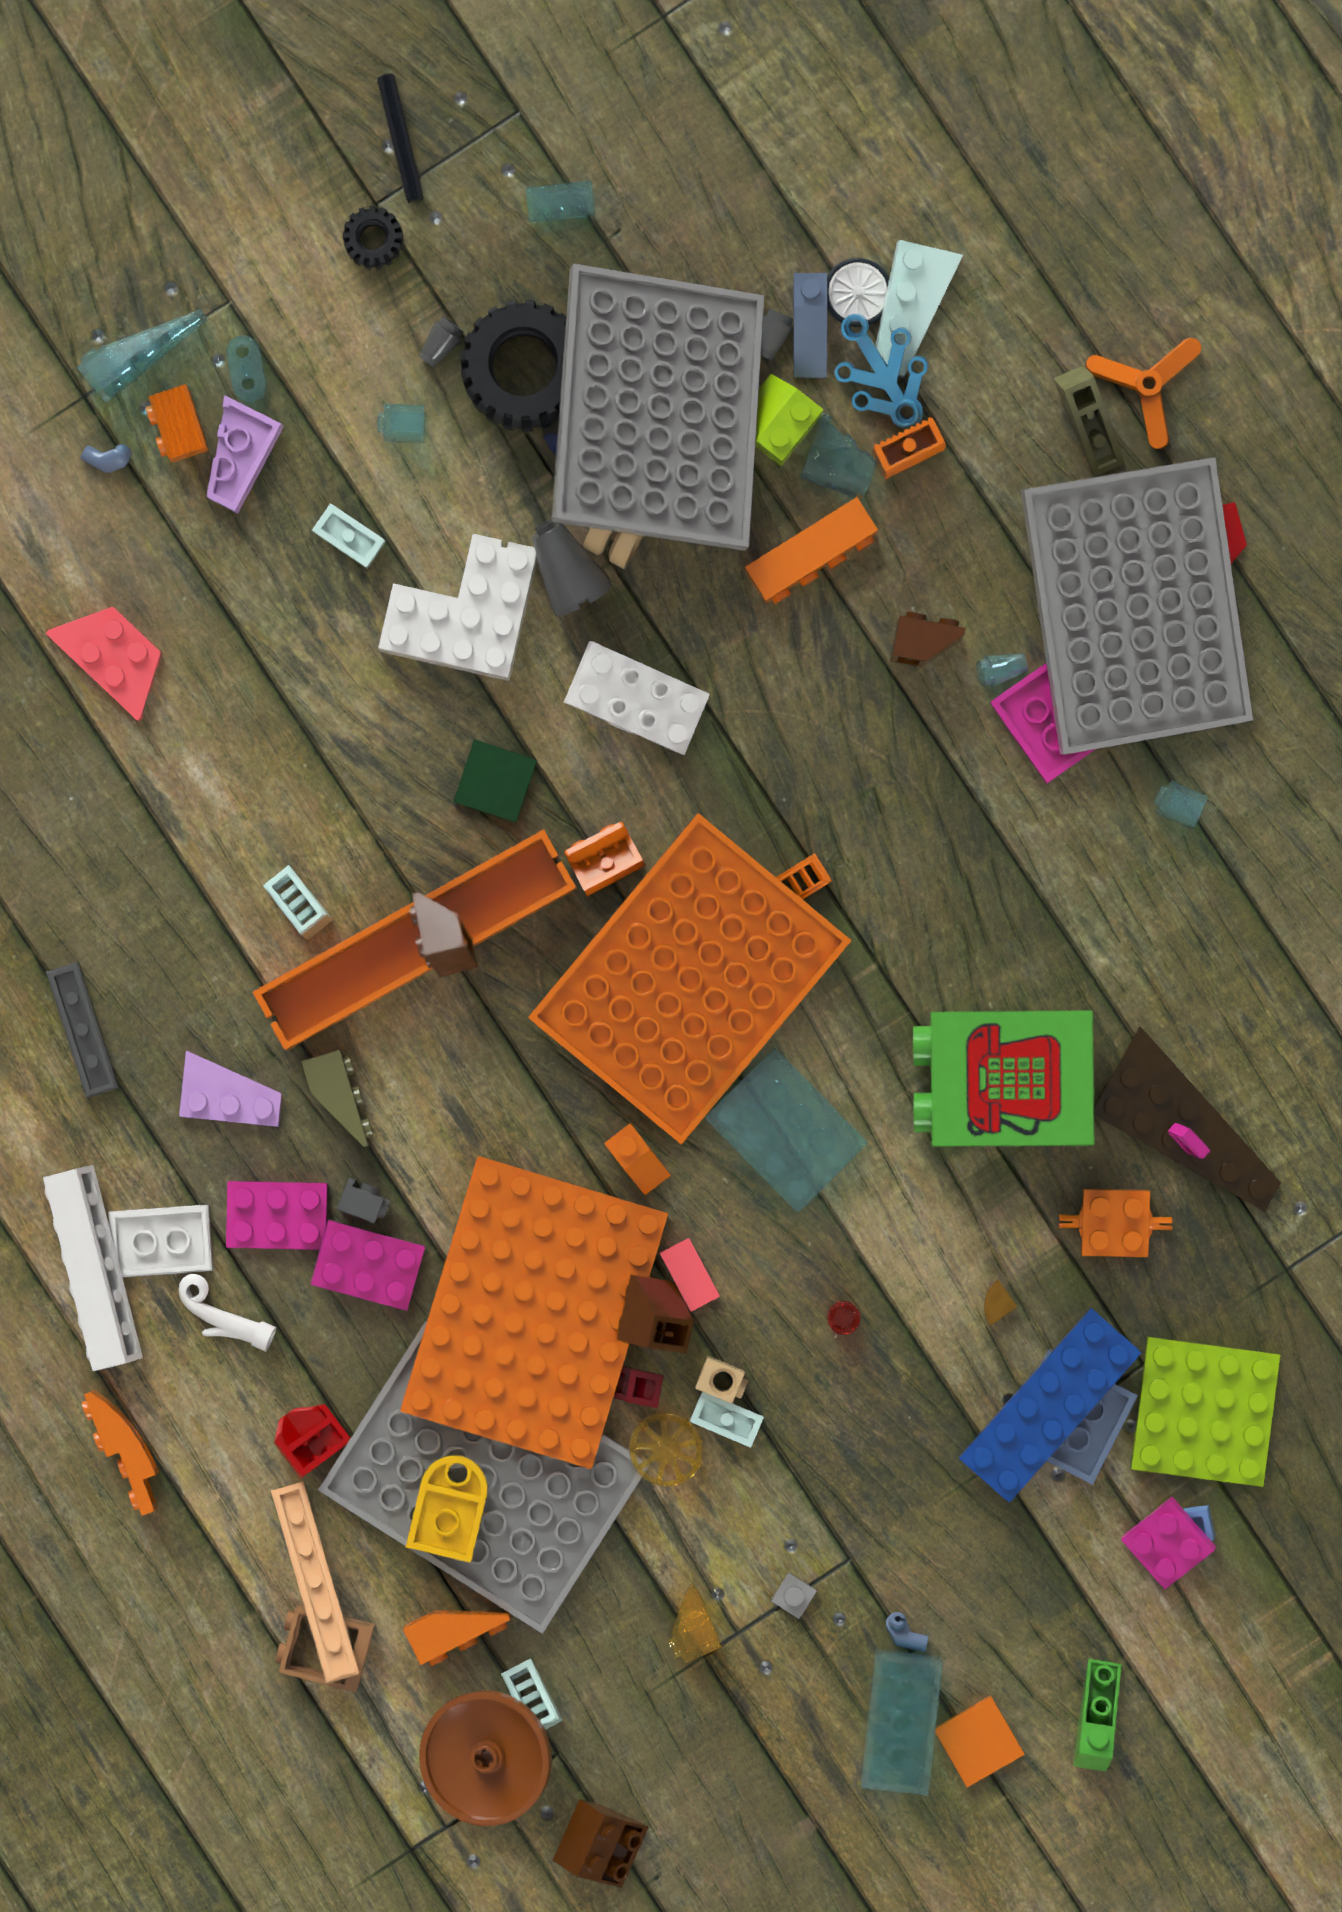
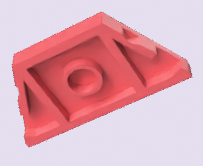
M114 607L52 628L45 633L138 722L143 718V710L148 694L151 692L154 682L153 678L162 652Z

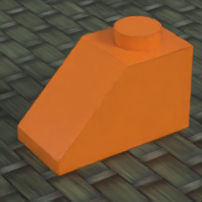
M631 1123L604 1143L644 1195L671 1176Z

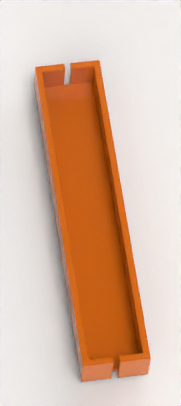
M543 829L425 896L456 913L472 936L473 945L476 946L577 890L562 861L555 864L554 860L558 859L559 856ZM414 902L252 992L266 1018L277 1017L278 1021H274L270 1025L284 1050L288 1051L433 970V967L428 968L425 957H421L418 952L416 938L421 937L418 926H414L410 915V907L414 906Z

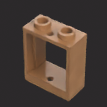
M302 1604L296 1606L295 1612L289 1610L284 1625V1630L289 1631L286 1644L280 1643L275 1659L276 1663L281 1664L279 1673L356 1693L361 1681L375 1624L343 1616L346 1628L358 1631L353 1653L359 1674L327 1684L323 1670L292 1662L303 1617H307V1614Z

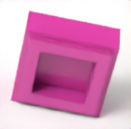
M1174 1123L1168 1130V1134L1187 1154L1203 1159L1211 1151L1188 1127Z

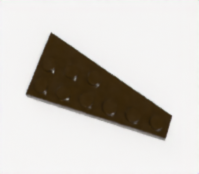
M1139 1026L1095 1103L1094 1115L1265 1212L1281 1182ZM1174 1123L1188 1127L1211 1151L1203 1159L1187 1154L1168 1134V1130Z

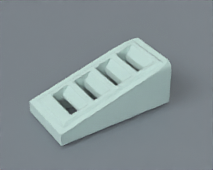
M291 866L285 867L263 885L305 939L312 938L333 920ZM292 880L294 884L279 895L277 890ZM300 890L302 894L288 905L286 901ZM308 901L310 905L296 916L294 912ZM317 912V914L314 917H312L309 921L303 924L304 921H306L309 917H311L314 913Z
M528 1659L501 1674L511 1696L525 1705L540 1697L542 1698L543 1703L531 1708L535 1715L548 1710L549 1715L540 1719L545 1730L563 1721L532 1659ZM528 1672L530 1673L532 1678L515 1685L513 1680ZM536 1685L538 1690L521 1697L520 1692Z

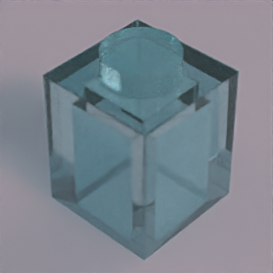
M384 404V413L378 412L377 432L383 433L385 442L425 443L426 409L424 405Z
M1171 781L1167 787L1161 785L1153 804L1158 805L1156 814L1189 829H1193L1196 827L1208 797Z

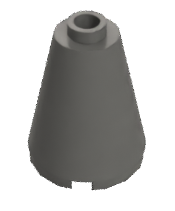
M550 519L535 527L536 533L532 536V541L550 607L556 616L574 612L580 609L579 604L587 600L592 603L612 588L608 575L562 523H554Z

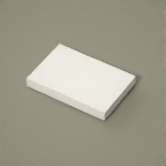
M209 1204L108 1212L109 1227L122 1277L213 1271Z

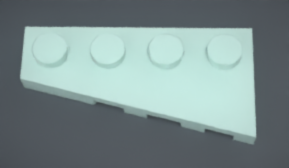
M897 241L875 347L887 365L892 348V332L900 327L907 328L911 332L912 340L905 347L898 377L903 378L908 370V363L917 352L963 256L962 254L907 241ZM898 332L895 339L898 343L904 344L907 341V336L903 332Z

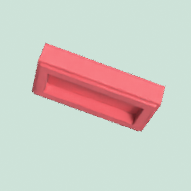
M690 1238L660 1252L690 1312L720 1297Z

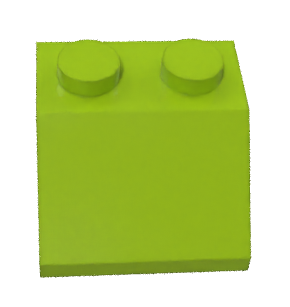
M770 374L758 389L755 446L778 465L782 466L821 418L824 409L794 386Z

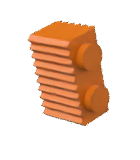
M186 384L148 396L151 405L145 408L151 425H158L161 437L156 438V442L162 457L168 456L170 462L173 463L209 451L190 390Z
M929 417L927 421L923 420L922 424L917 423L916 427L911 426L910 430L905 429L904 433L899 432L898 436L893 435L892 439L887 438L886 442L881 441L880 445L875 443L872 455L886 480L944 451L946 443L934 419Z

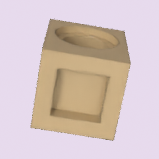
M707 1356L695 1389L733 1403L735 1397L742 1398L748 1380L743 1378L744 1370ZM727 1372L732 1376L733 1382L728 1389L720 1390L715 1387L713 1379L717 1373Z

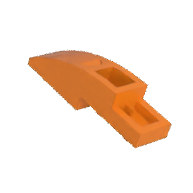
M95 1390L84 1394L86 1401L82 1402L83 1410L88 1421L92 1419L94 1421L97 1432L93 1433L99 1452L104 1451L106 1457L117 1453L120 1454L121 1459L117 1460V1464L123 1479L128 1478L132 1490L128 1491L134 1510L140 1509L142 1516L154 1512L158 1509L148 1478L158 1474L159 1470L144 1439L131 1421L111 1401Z

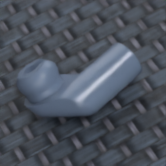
M119 444L116 448L105 453L87 445L81 455V460L105 473H110L124 468L129 463L132 452L124 444Z
M893 1612L887 1617L886 1629L895 1645L925 1652L928 1635L912 1632L905 1615L901 1612Z

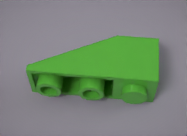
M1088 1659L1076 1734L1073 1767L1106 1772L1111 1763L1122 1664Z

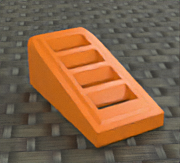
M815 853L776 877L781 882L787 879L801 899L807 898L832 882ZM808 865L811 866L819 879V882L816 884L813 883L805 870V867ZM797 872H799L808 887L805 891H802L793 876Z

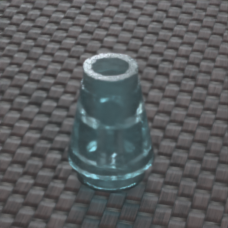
M1023 653L985 655L983 660L977 661L976 668L982 686L990 685L993 688L1027 672L1028 664Z

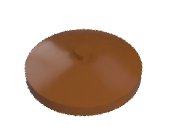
M479 1690L468 1692L452 1699L433 1715L421 1739L419 1763L423 1781L429 1793L443 1810L456 1819L469 1824L495 1826L515 1820L539 1800L549 1781L552 1752L545 1728L529 1707L510 1695L497 1691Z

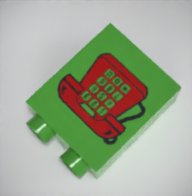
M1093 1011L931 1012V1026H913L914 1066H931L932 1093H914V1133H932V1146L1094 1145Z

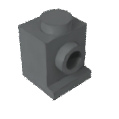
M348 1178L337 1209L372 1223H376L378 1217L384 1219L391 1200L379 1195L380 1188L363 1182L359 1188L355 1186L357 1179Z

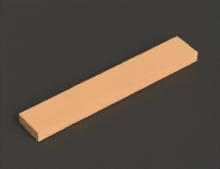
M304 1482L272 1490L271 1494L326 1683L358 1675V1667Z

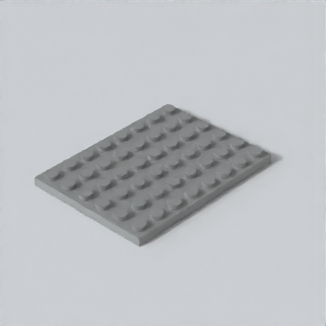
M573 264L570 267L552 522L743 551L749 547L764 295Z
M1215 457L1021 490L1060 754L1066 755L1253 721Z
M425 1321L318 1491L406 1546L421 1481L429 1466L436 1460L449 1455H460L473 1460L480 1466L486 1476L488 1493L471 1563L420 1550H411L543 1634L650 1463L603 1433L593 1467L588 1469L400 1412L427 1321ZM456 1463L450 1466L448 1474L453 1481L462 1482L467 1478L468 1471L463 1464Z

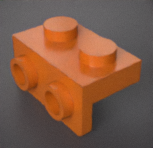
M622 821L605 826L598 834L586 840H579L564 851L586 896L646 866Z

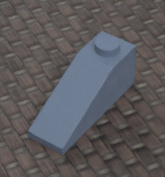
M794 273L793 276L794 379L827 378V273Z

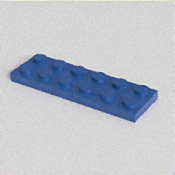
M1090 1308L958 1458L1010 1503L1142 1352Z

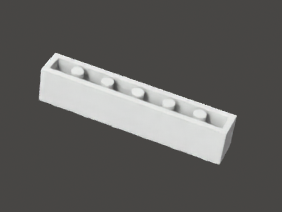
M94 1165L43 1177L45 1195L50 1203L54 1218L53 1226L58 1234L62 1250L61 1258L67 1269L70 1293L75 1301L78 1312V1324L83 1332L86 1356L91 1363L92 1371L143 1358Z

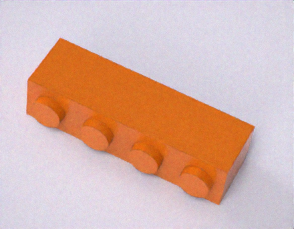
M858 497L745 566L744 571L765 604L771 600L774 604H778L791 595L790 588L798 583L802 587L810 584L820 577L817 572L828 565L830 569H833L847 560L845 554L854 548H857L858 552L872 545L875 542L873 537L877 535L878 529Z

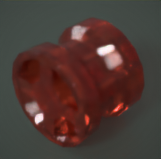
M837 1301L829 1308L827 1322L837 1334H851L860 1325V1312L851 1302Z

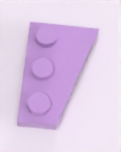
M224 395L222 406L224 411L217 434L219 439L216 456L213 458L207 498L238 514L284 426Z
M186 1051L179 1117L279 1127L282 1093Z

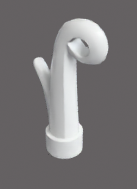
M190 1274L181 1280L178 1290L184 1306L202 1320L216 1326L203 1330V1336L241 1339L250 1342L251 1346L265 1352L268 1350L276 1332L275 1326L263 1321L258 1323L203 1303L202 1301L206 1298L209 1288L206 1280L200 1275ZM192 1284L199 1288V1294L193 1296L190 1291V1285Z

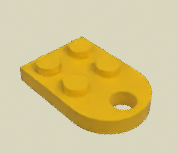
M449 1455L436 1460L429 1466L421 1481L406 1543L407 1548L471 1563L488 1493L486 1476L477 1463L464 1456ZM456 1463L463 1464L468 1471L467 1478L462 1482L453 1481L448 1474L451 1465Z

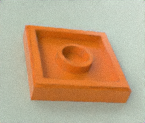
M991 1695L933 1728L967 1788L1025 1755Z

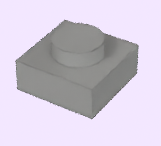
M788 1572L773 1595L771 1602L800 1619L817 1589Z

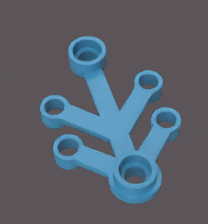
M858 313L848 315L842 321L841 332L846 339L857 342L875 373L855 368L852 363L844 361L835 368L836 379L844 383L853 381L886 390L892 401L873 398L867 390H859L852 397V405L859 411L868 409L891 416L893 423L902 429H910L911 426L915 427L923 418V407L917 397L922 376L928 371L929 363L922 356H915L909 361L908 371L910 376L905 393H903L897 380L905 347L912 340L911 332L904 327L897 328L892 332V348L888 364L886 365L867 333L869 330L868 320ZM856 320L861 323L862 329L860 332H853L851 330L850 324L852 321ZM896 333H905L907 336L906 343H898L895 339ZM917 360L923 363L924 370L922 372L914 371L912 367L914 361ZM842 366H847L850 369V377L844 378L840 375L839 370ZM861 394L867 397L868 403L866 406H860L857 403L858 395ZM902 407H911L913 410L912 417H904L901 412Z

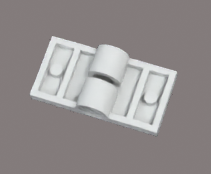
M589 641L564 703L600 718L616 728L685 755L710 694L593 641Z

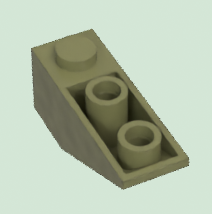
M337 1050L301 1061L311 1094L363 1147L369 1146V1138L374 1137L369 1118L363 1119L359 1107L364 1105L359 1086L353 1088L350 1075L354 1074L355 1071L350 1055L344 1056L342 1050Z

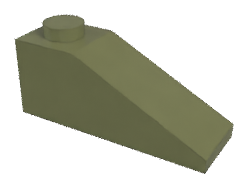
M1083 365L1053 378L1065 412L1093 475L1096 477L1125 464L1095 377Z

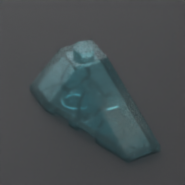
M199 309L102 346L98 350L93 348L80 358L81 364L77 369L107 403L208 319Z

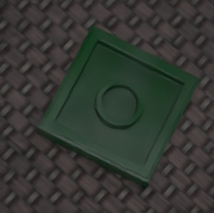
M474 739L453 802L517 823L537 760Z

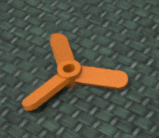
M1186 338L1150 370L1141 371L1098 355L1090 356L1086 361L1085 367L1095 377L1136 391L1141 399L1149 444L1155 449H1163L1169 443V434L1160 390L1166 382L1200 354L1201 343L1197 339ZM1143 380H1152L1154 388L1146 389L1143 386Z

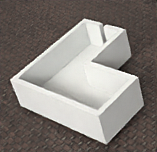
M473 534L458 598L393 583L379 642V650L383 653L510 681L537 564L535 548L513 542H508V546L505 548L503 547L502 540Z

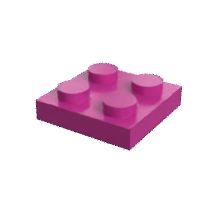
M1170 1497L1121 1538V1541L1164 1589L1168 1588L1205 1559L1216 1548L1214 1543L1173 1497Z

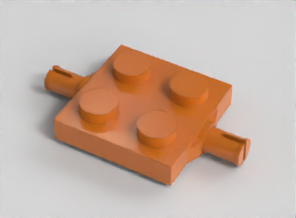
M1083 1188L1082 1206L1079 1215L1059 1214L1058 1228H1078L1081 1236L1082 1256L1148 1257L1149 1238L1152 1230L1172 1231V1217L1152 1216L1150 1210V1190Z

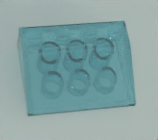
M776 1048L704 1117L797 1213L868 1143Z

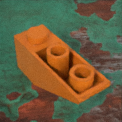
M434 1610L406 1624L403 1631L420 1665L429 1662L430 1666H433L448 1658L446 1652L456 1647L463 1651L478 1643L477 1636L487 1631L490 1636L503 1631L508 1627L506 1622L511 1619V1614L507 1611Z

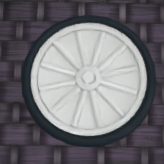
M851 258L842 261L827 276L828 311L841 323L848 315L858 313L868 320L869 325L874 324L882 316L889 283L888 274L880 265L869 259ZM856 320L850 324L852 327H862L861 323Z

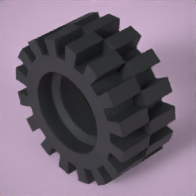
M370 206V209L362 207L357 214L353 212L349 216V222L346 221L344 225L343 240L349 257L357 265H363L365 269L370 270L371 267L382 269L383 265L387 264L389 266L394 258L397 259L399 257V251L403 248V233L399 222L392 213H388L387 209L382 207L381 209H376V206ZM378 226L384 230L386 240L382 247L376 250H369L361 244L360 236L365 228Z

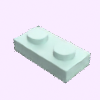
M331 503L312 529L313 533L367 569L386 542L383 538Z
M702 1391L690 1422L751 1448L764 1416Z

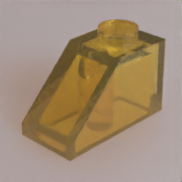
M694 1582L687 1586L671 1629L673 1638L668 1639L675 1657L682 1656L685 1663L722 1647Z

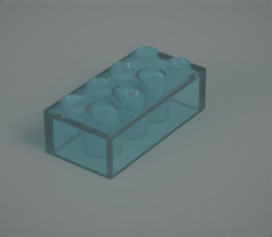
M874 1649L860 1775L861 1788L928 1795L943 1666L941 1656Z

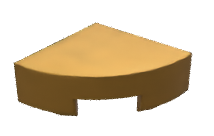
M998 1279L989 1287L984 1300V1314L990 1326L1017 1308V1305Z

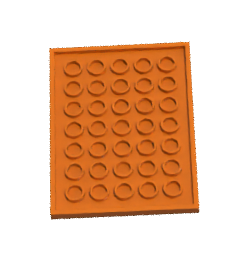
M697 813L528 1018L682 1145L852 940L702 815Z
M477 1156L400 1412L592 1469L629 1347V1343L616 1340L619 1330L618 1324L626 1298V1288L631 1274L650 1277L668 1213Z

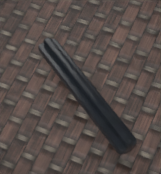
M393 74L381 75L377 81L406 201L408 203H415L423 200L424 196L395 76Z

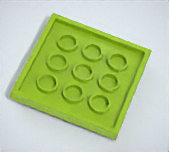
M1147 1337L1130 1469L1264 1487L1280 1354Z

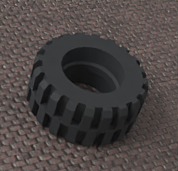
M515 300L506 302V306L499 309L495 306L488 310L489 314L483 319L481 317L478 318L473 324L474 329L471 333H467L464 340L465 346L464 350L461 351L460 362L461 375L466 392L475 408L482 412L487 420L494 424L497 422L503 425L505 429L513 431L514 428L522 429L523 432H531L533 428L542 426V429L550 427L552 422L559 419L566 316L563 313L558 314L555 312L554 307L550 305H537L533 300H525V303L516 304ZM521 336L540 339L550 348L555 358V373L551 382L544 390L530 396H516L508 393L498 384L493 373V361L498 349L510 339Z

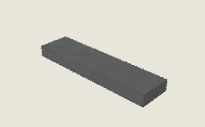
M79 962L47 971L46 974L86 1098L119 1088Z

